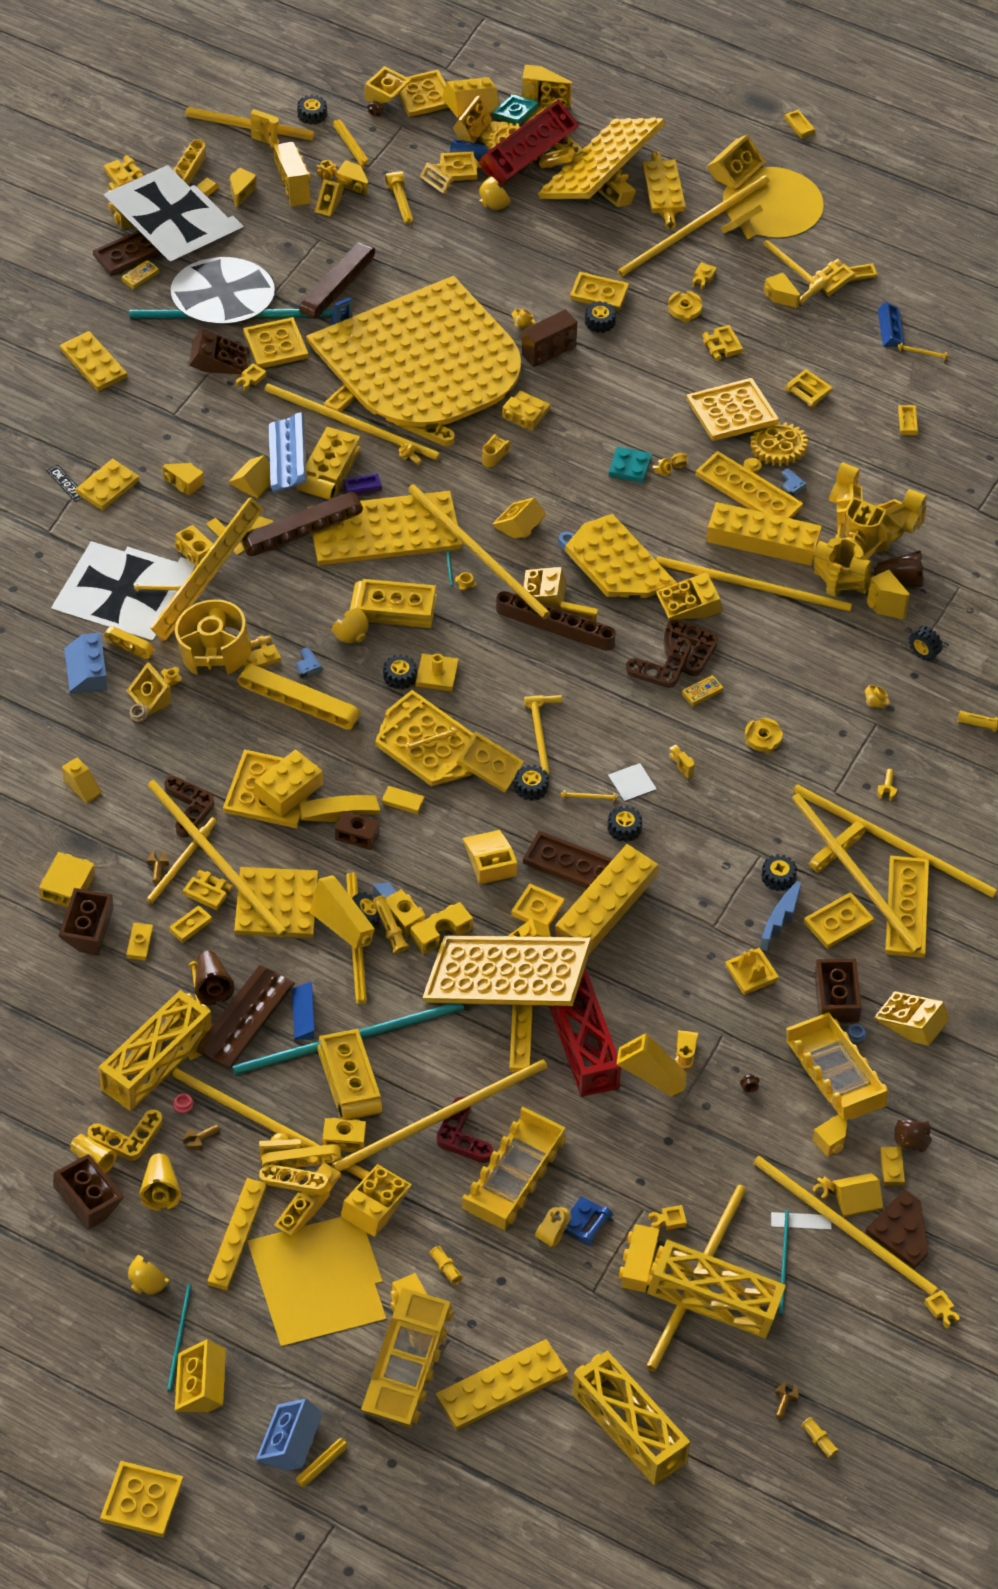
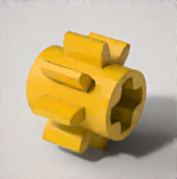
M330 160L321 161V164L317 165V177H321L322 180L330 181L333 179V176H336V164H333Z

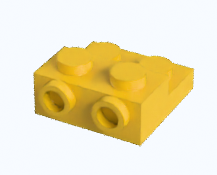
M519 391L515 397L511 396L502 407V417L533 431L550 410L551 404L523 391Z

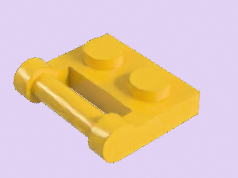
M253 109L250 113L251 138L267 143L273 148V145L279 144V139L277 138L278 117ZM269 125L271 126V136H269Z
M805 369L786 385L785 390L795 394L813 409L818 402L832 392L833 387ZM796 386H800L802 389L813 395V397L811 398L806 393L798 389Z

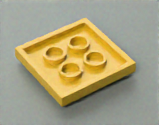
M439 70L407 77L411 79V83L397 95L408 117L449 108L442 98L446 83Z
M293 317L243 328V334L256 365L260 368L308 358V351Z
M120 1461L100 1516V1522L164 1538L183 1483V1476Z

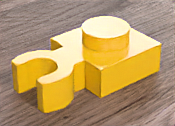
M701 262L694 273L692 287H695L696 284H701L700 289L703 290L705 282L710 283L713 279L717 267Z
M251 364L242 372V377L236 380V387L244 384L243 391H247L250 384L256 386L267 376L266 371L255 364Z
M677 745L671 747L670 751L672 753L669 754V757L677 763L676 767L687 779L693 777L695 769L694 760L688 757L685 752H681Z
M682 1205L662 1208V1214L652 1212L648 1215V1220L657 1221L651 1223L652 1228L659 1229L665 1225L666 1230L687 1226Z
M943 1290L925 1299L924 1304L936 1319L939 1317L943 1318L945 1328H950L951 1323L948 1319L954 1320L956 1324L959 1323V1315L953 1312L954 1305Z

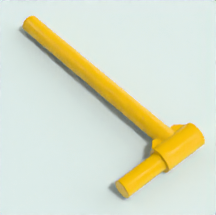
M769 240L763 243L767 249L810 283L809 290L800 297V305L806 302L812 295H816L828 284L823 277L816 279Z
M543 695L524 697V706L532 710L542 771L546 770L549 776L550 771L539 708L544 706V704L562 703V695L545 697Z

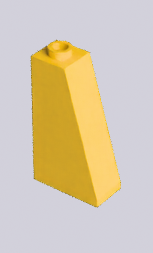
M335 876L320 878L309 912L355 949L370 945L375 928Z
M647 1033L619 1047L618 1066L670 1097L685 1090L687 1073Z

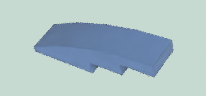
M797 881L785 893L773 910L761 939V950L768 951L772 936L780 937L784 922L792 923L801 882Z

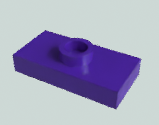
M378 473L343 479L346 493L354 492L356 495L382 491Z

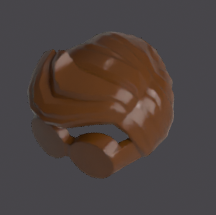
M907 1119L898 1120L894 1130V1138L897 1145L907 1150L926 1151L932 1142L929 1121L920 1123L919 1121H909Z

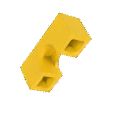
M461 902L450 905L445 910L432 914L426 920L417 922L410 927V939L422 955L440 947L439 931L447 930L454 936H461L473 929V917Z

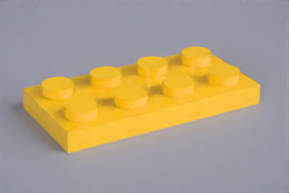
M90 331L59 345L60 351L97 392L128 378L127 372Z

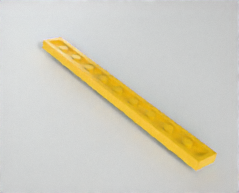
M252 497L246 500L150 627L162 641L167 640L175 629L180 615L194 604L264 511Z

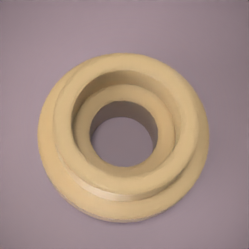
M135 704L131 707L130 717L133 721L142 722L148 717L149 711L145 705Z

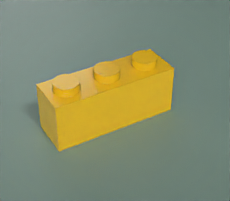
M635 1224L633 1232L629 1231L627 1244H630V1247L624 1251L623 1261L626 1263L625 1267H620L618 1279H622L621 1288L646 1293V1282L655 1256L659 1229Z

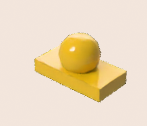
M277 1133L271 1137L270 1141H259L260 1161H262V1156L265 1153L300 1149L301 1139L289 1140L287 1135Z

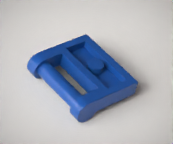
M581 1196L570 1211L571 1220L564 1233L591 1246L595 1241L594 1237L606 1220H610L613 1212L609 1208L601 1207ZM595 1214L598 1215V1219L588 1233H584L583 1231Z

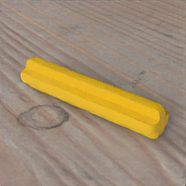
M342 1438L338 1439L296 1477L298 1485L302 1488L307 1486L348 1448V1444Z

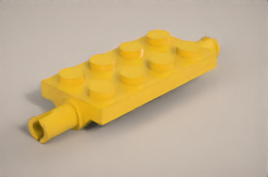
M653 152L651 154L652 161L642 162L651 212L659 213L665 219L666 228L670 229L669 224H671V229L676 227L675 214L685 211L686 208L676 160H662L660 152H657V156Z

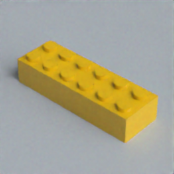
M716 502L708 525L706 542L812 566L815 557L814 552L820 541L822 526Z
M626 844L556 924V937L591 938V953L658 876V864Z

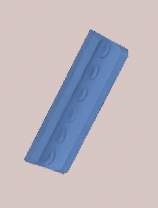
M300 412L288 419L269 424L270 478L273 493L285 491L288 488L307 482L304 413Z

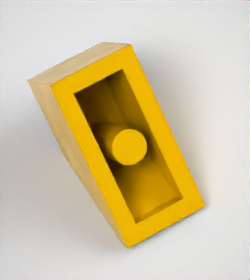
M239 167L230 176V190L234 204L238 207L257 188L256 175Z
M323 179L315 212L331 217L341 201L345 185Z
M784 273L765 279L763 290L772 302L794 308L799 307L800 293Z
M78 757L62 766L63 781L86 804L102 795L89 768Z
M838 1114L814 1129L812 1141L827 1157L839 1153L844 1148L847 1120L843 1121Z

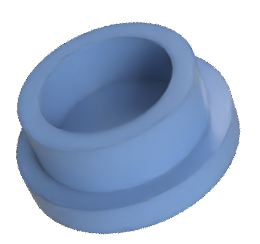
M859 1024L851 1025L846 1031L852 1043H861L866 1038V1032Z

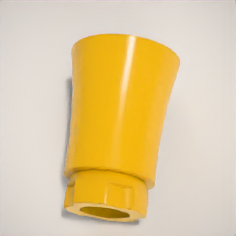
M83 1134L75 1137L70 1144V1150L78 1158L89 1154L105 1174L113 1167L116 1161L117 1154L115 1151L102 1146Z

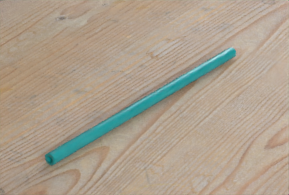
M264 309L251 318L312 317L300 313L299 309ZM326 309L318 318L332 317L334 309ZM129 310L130 319L193 318L181 310Z
M450 1003L359 1029L361 1039L459 1012L464 1010L463 1003ZM317 1041L233 1065V1073L238 1075L318 1052L317 1047L320 1043Z

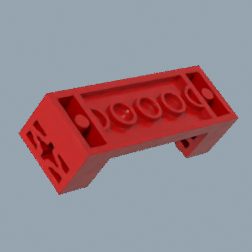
M558 99L486 152L478 163L487 175L493 177L498 182L497 185L502 187L517 172L556 143H561L578 128L579 124Z

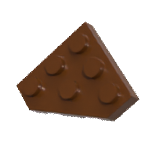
M904 1189L866 1228L865 1233L915 1269L927 1257L928 1247L921 1201Z

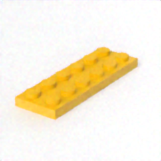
M719 451L696 470L695 476L750 510L792 519L803 508L801 501Z
M890 856L887 904L921 945L922 949L914 954L887 920L886 955L925 958L929 859Z
M545 1339L435 1393V1398L455 1430L458 1431L568 1376V1371L548 1340Z

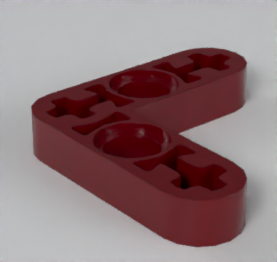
M457 1097V1098L453 1101V1103H455V1102H457V1101H459V1100H461V1099H463V1098H465V1097ZM471 1106L460 1111V1114L456 1113L444 1119L437 1133V1145L440 1148L481 1163L490 1161L491 1154L493 1153L491 1144L460 1133L470 1114ZM455 1119L459 1121V1124L451 1126L448 1122ZM447 1131L450 1132L449 1139L443 1141V1139H445L447 1136ZM462 1142H467L470 1144V1147L462 1149L459 1145ZM484 1150L487 1151V1153H484V1155L480 1154V1152H483Z

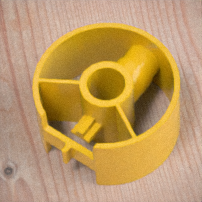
M214 599L196 603L186 609L176 622L175 635L182 661L185 667L198 675L197 666H208L209 670H211L212 666H225L227 674L233 673L242 667L250 656L252 646L244 614L238 606L231 602ZM230 627L240 631V633L235 637L225 632V628Z

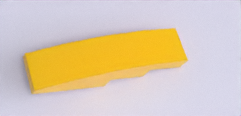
M372 795L336 796L298 804L301 819L306 821L337 823L343 811L357 815H378L380 812L377 797Z

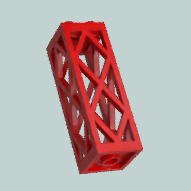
M585 969L574 1001L582 999L586 1011L575 1002L573 1006H570L571 1008L569 1006L548 1005L580 1097L620 1089L622 1068L617 1065L618 1055L587 969ZM566 1014L581 1024L578 1035L572 1031ZM589 1031L596 1036L601 1053L586 1042ZM584 1048L587 1049V1050H588L590 1053H592L594 1056H596V1057L599 1059V1061H598L595 1057H593L591 1054H589L586 1050H584ZM581 1055L590 1061L593 1066L585 1067Z

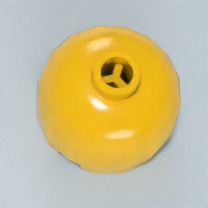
M491 176L482 183L479 189L481 197L479 202L484 208L488 207L493 211H499L507 207L511 200L503 187L500 188L497 185L498 182Z
M356 607L344 613L345 618L342 621L338 619L331 629L334 636L346 644L362 642L366 638L365 634L368 631V619L364 612Z
M137 1255L128 1269V1278L132 1283L131 1288L139 1295L142 1292L148 1295L159 1293L170 1282V1279L166 1278L167 1276L150 1262L146 1263L143 1261L144 1258Z

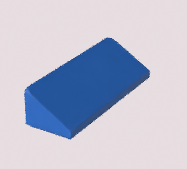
M456 139L451 142L450 153L473 151L477 161L490 150L486 145Z
M884 302L878 309L882 344L884 347H898V344L900 345L901 343L904 345L899 307Z
M308 982L292 988L294 1040L315 1039L312 982Z

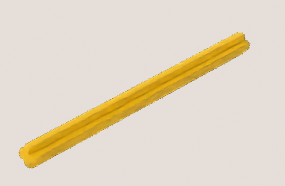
M187 107L185 112L186 117L251 129V119L191 107ZM280 124L277 126V134L310 141L314 138V131Z
M354 872L347 873L346 875L347 893L351 898L358 894L357 874ZM352 946L356 1003L365 1004L367 997L363 947L355 949Z

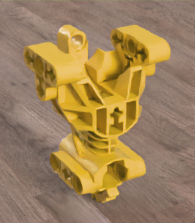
M842 462L837 472L836 483L829 496V501L837 504L838 534L835 538L830 539L828 544L819 541L814 552V574L820 576L825 581L827 586L826 593L834 597L838 596L841 590H854L866 594L871 579V561L868 559L877 552L887 551L890 548V544L901 538L904 532L913 534L916 528L920 529L926 518L927 495L909 489L903 503L893 499L884 504L873 505L862 500V486L858 483L860 469Z

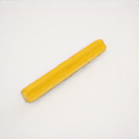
M340 119L333 122L334 128L361 166L368 165L369 159Z

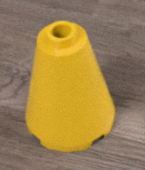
M165 1154L151 1156L140 1188L139 1196L141 1203L151 1210L161 1211V1208L167 1207V1210L172 1209L181 1199V1190L171 1161Z

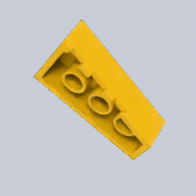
M293 142L273 145L274 160L279 175L281 174L282 183L285 185L290 206L310 204L309 182H311V174L307 172V166L303 163V157L300 156L299 149L295 147Z

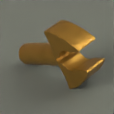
M155 850L147 859V865L154 866L152 882L155 884L160 883L161 867L169 866L168 857L163 850L159 861L155 858Z
M214 1125L200 1133H194L191 1128L184 1135L183 1144L194 1140V1142L187 1144V1150L203 1149L202 1140L220 1132V1127Z
M788 1381L782 1383L775 1392V1395L781 1397L775 1417L779 1420L784 1418L789 1401L798 1402L799 1393L796 1384H794L793 1391L788 1393V1395L786 1394L785 1390Z

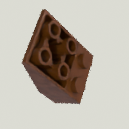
M201 328L192 341L189 366L203 372L242 375V372L246 370L249 348Z

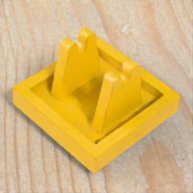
M760 948L750 949L747 953L744 951L742 955L725 962V968L743 995L779 981L778 974Z

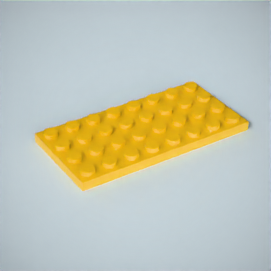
M664 118L612 120L606 128L600 131L597 137L591 140L588 146L581 150V154L573 157L572 161L562 168V171L553 176L552 180L543 186V189L538 193L540 199H590L666 125Z
M450 491L425 493L432 502L458 525ZM413 495L360 501L363 511L359 515L312 533L318 566L462 549V541Z
M444 936L423 995V1000L425 1003L573 1006L591 950L592 940L591 938Z

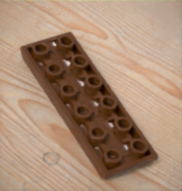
M259 965L198 1044L196 1052L231 1069L295 985V982Z

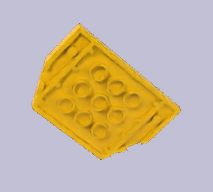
M613 514L584 523L565 546V552L606 597L620 596L629 598V595H640V598H648L657 595L656 591L677 583Z
M413 690L387 709L383 724H381L379 734L375 740L376 747L430 786L468 777L473 774L456 762L474 733ZM452 727L457 730L455 737L451 735L413 748L411 752L405 750L406 743L413 744L448 732Z

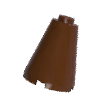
M921 550L878 562L877 567H874V576L890 570L901 584L923 587L924 574Z
M202 952L197 958L195 994L198 1000L204 1004L215 1005L216 1002L221 1000L225 1002L233 995L235 990L234 981L214 952Z

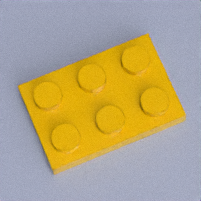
M579 272L570 294V300L592 305L593 302H607V305L611 304L615 311H620L629 289V283Z
M112 458L76 488V494L103 511L139 481V475Z
M475 731L456 763L505 793L524 761Z
M850 892L805 917L803 923L826 949H829L873 924L875 918Z

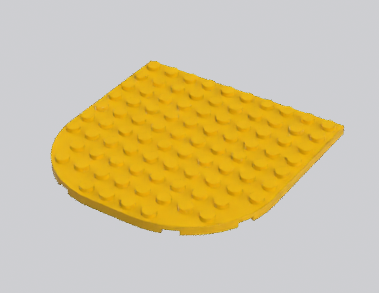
M455 276L441 280L306 336L307 343L367 410L374 415L379 414L385 417L386 421L404 426L425 427L426 424H438L440 426L484 410L504 399L505 394L513 390L518 382L521 371V357L513 339Z

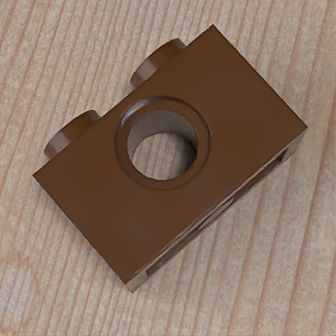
M345 811L342 812L335 827V840L372 850L379 835V821Z

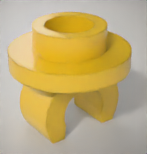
M667 458L658 460L659 465L653 466L654 472L656 474L660 473L661 476H668L672 471L671 461Z
M825 1176L823 1179L818 1178L817 1180L821 1183L813 1187L815 1193L821 1188L824 1189V1193L821 1196L823 1199L829 1196V1189L833 1192L835 1191L833 1188L834 1183Z

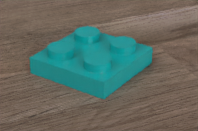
M511 95L492 112L493 118L520 125L539 108V104L530 99Z
M617 446L608 476L643 484L652 453Z

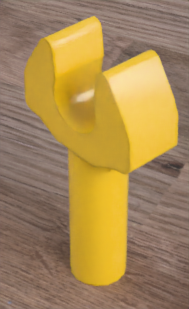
M893 769L887 770L885 784L878 786L877 795L880 800L885 792L890 794L889 801L896 797L897 788L892 787Z

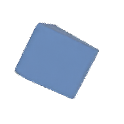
M389 882L373 885V894L376 897L384 895L387 898L397 892Z

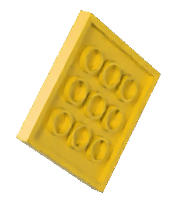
M752 378L686 395L687 402L712 441L779 424V418Z
M244 749L223 806V813L298 828L301 819L298 805L281 817L259 800L254 792V781L284 758Z
M240 867V878L287 930V934L284 937L313 938L315 916L309 911L318 883V870ZM238 890L234 934L279 937Z

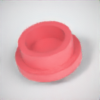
M179 1094L173 1101V1107L178 1113H188L194 1106L193 1099L187 1094Z

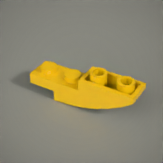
M324 1162L317 1170V1173H323L329 1178L332 1183L331 1189L341 1177L339 1171ZM330 1191L323 1195L298 1192L274 1226L292 1237L322 1207L329 1198Z

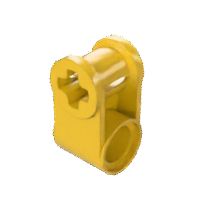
M494 434L482 448V464L486 467L496 466L509 452L511 441L498 438V435Z
M678 1030L675 1062L683 1070H687L693 1066L698 1033Z
M564 1207L550 1209L542 1224L538 1227L535 1237L554 1248L561 1240L563 1232L571 1220L570 1211Z

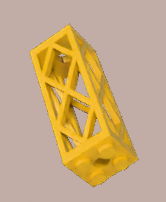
M182 990L177 992L98 1067L100 1090L131 1112L198 1047V1044L212 1027L210 1009L206 1005H201L192 995L186 994ZM164 1017H167V1019L165 1020V1022H164L163 1025L161 1026L162 1019H163ZM180 1020L184 1022V1026L173 1028ZM170 1039H174V1040L161 1052L162 1045H163V1041H167V1040H170ZM184 1042H185V1047H184V1049H183V1050H180V1048L182 1047V1045H183ZM150 1049L148 1059L137 1062ZM131 1050H132V1052L130 1053V1055H129L128 1058L126 1059L127 1051H131ZM140 1072L131 1081L127 1079L128 1075ZM149 1075H150L149 1083L144 1084L145 1081L147 1080V1078H148Z
M666 1240L664 1247H659L646 1285H649L647 1294L766 1339L786 1286L780 1282L670 1240ZM698 1260L704 1269H695L687 1262ZM669 1267L674 1273L666 1274L667 1268ZM749 1280L756 1289L745 1288L739 1281ZM707 1285H717L725 1293L717 1294L712 1292ZM677 1290H686L694 1297L683 1298ZM739 1297H743L746 1301H741ZM758 1305H769L767 1312H764ZM728 1309L738 1310L746 1317L735 1318Z
M608 1350L603 1354H597L590 1363L576 1369L574 1372L572 1395L654 1486L688 1462L690 1441ZM607 1380L616 1391L601 1387V1384ZM603 1394H604V1395H607V1396H610V1397H613V1398H616V1399H619V1400H622L623 1402L618 1401V1400H615V1399H612V1398H609V1397H606V1396H603ZM610 1405L624 1409L626 1422L620 1418ZM635 1414H637L651 1430L637 1426ZM639 1434H642V1435L648 1436V1437H650V1438L656 1439V1440H658L659 1442L654 1441V1440H651V1439H648V1438H645V1437H642V1436H639ZM646 1445L660 1449V1454L655 1456Z

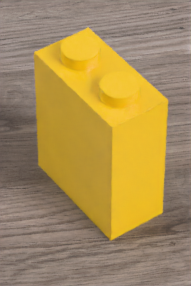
M58 852L39 886L40 899L68 907L74 888L87 890L95 876L94 863L86 859L73 857L70 854Z

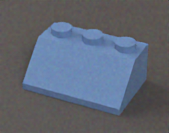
M101 633L82 634L64 648L69 692L74 694L107 690Z
M307 1399L277 1405L256 1460L287 1471L302 1468L306 1462L308 1451L313 1444V1438L320 1425L323 1412Z

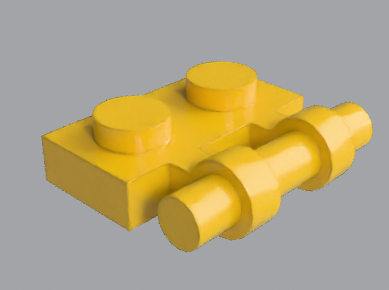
M128 155L123 157L125 163L121 164L119 160L103 165L104 171L111 181L119 186L143 176L142 170L136 166L135 161Z
M836 259L834 262L828 263L827 267L822 271H817L814 278L823 277L828 284L821 290L829 297L854 279L855 273L848 266L842 264L839 259Z
M730 325L715 328L713 335H709L708 332L702 334L705 346L709 347V353L716 361L722 359L721 353H724L726 357L743 353V347Z
M270 635L266 637L259 636L256 640L251 641L252 648L259 646L260 649L251 651L249 658L243 665L244 668L248 664L263 668L281 662V656L275 645H266L272 642Z
M199 870L196 877L200 878V880L192 877L183 889V895L217 911L227 897V892L224 890L232 892L234 885L229 884L223 878L214 877L208 871Z

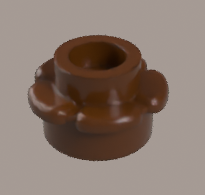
M373 101L368 104L367 108L370 115L381 116L383 106L379 102Z
M747 1074L741 1079L740 1085L745 1092L750 1093L759 1088L758 1083L760 1080L752 1074Z

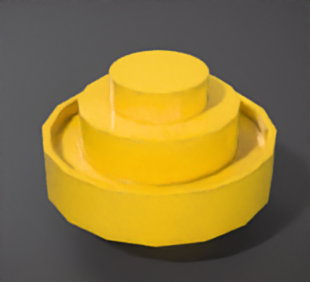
M516 308L512 312L514 325L522 330L536 324L533 319L534 316L528 310Z
M869 685L865 689L866 703L871 708L885 709L890 704L888 694L882 687Z

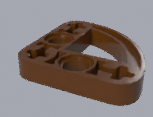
M678 619L670 620L664 632V650L667 657L673 647L672 637L675 639L687 638L695 648L687 659L682 672L690 676L700 675L717 647L718 638L716 634ZM695 633L697 636L689 637L687 634ZM704 652L706 653V656L701 657L698 656L697 653ZM674 659L671 661V663L674 666L680 665L681 661L679 659Z

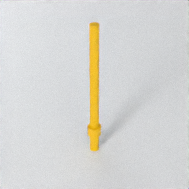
M212 817L204 827L199 829L206 839L211 834L210 831L217 824V820ZM195 840L191 842L146 899L148 903H154L199 845Z

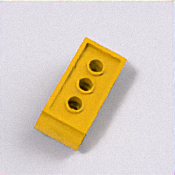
M326 427L306 464L307 482L297 485V491L327 500L335 498L343 484V479L346 478L360 452V446H358L360 436Z
M363 579L354 585L350 610L356 607L359 608L366 615L368 623L432 628L437 601L436 586Z
M353 1029L319 1036L320 1044L317 1050L336 1108L338 1109L339 1118L351 1120L381 1114V1095L359 1030Z

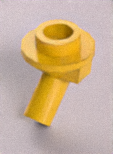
M405 443L400 447L399 457L404 460L410 458L417 466L422 463V460L414 453L415 447L412 443Z

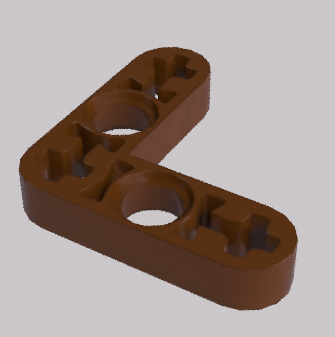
M678 638L674 642L664 666L638 658H631L626 663L627 673L631 677L660 686L674 687L690 655L691 643L687 638ZM683 644H685L686 647H683V649H682V651H681V654H679V653H680V647H679V646H683ZM679 659L681 663L678 666H673L671 661ZM635 665L638 666V668H635L634 670L631 669V667H634ZM651 669L657 671L655 676H648L647 672ZM670 670L673 671V672H672V679H669V681H666V678H668V677L670 676V673H671Z
M170 776L165 780V792L190 805L184 814L197 828L214 807L213 795L176 776ZM187 791L194 792V795L186 796L184 795V793ZM192 812H198L200 813V816L191 817L190 814ZM177 821V835L183 838L189 837L190 834L185 829H181L183 826Z

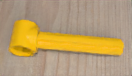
M402 171L385 174L386 186L394 191L403 221L409 225L413 222V216L403 190L405 186L404 174Z

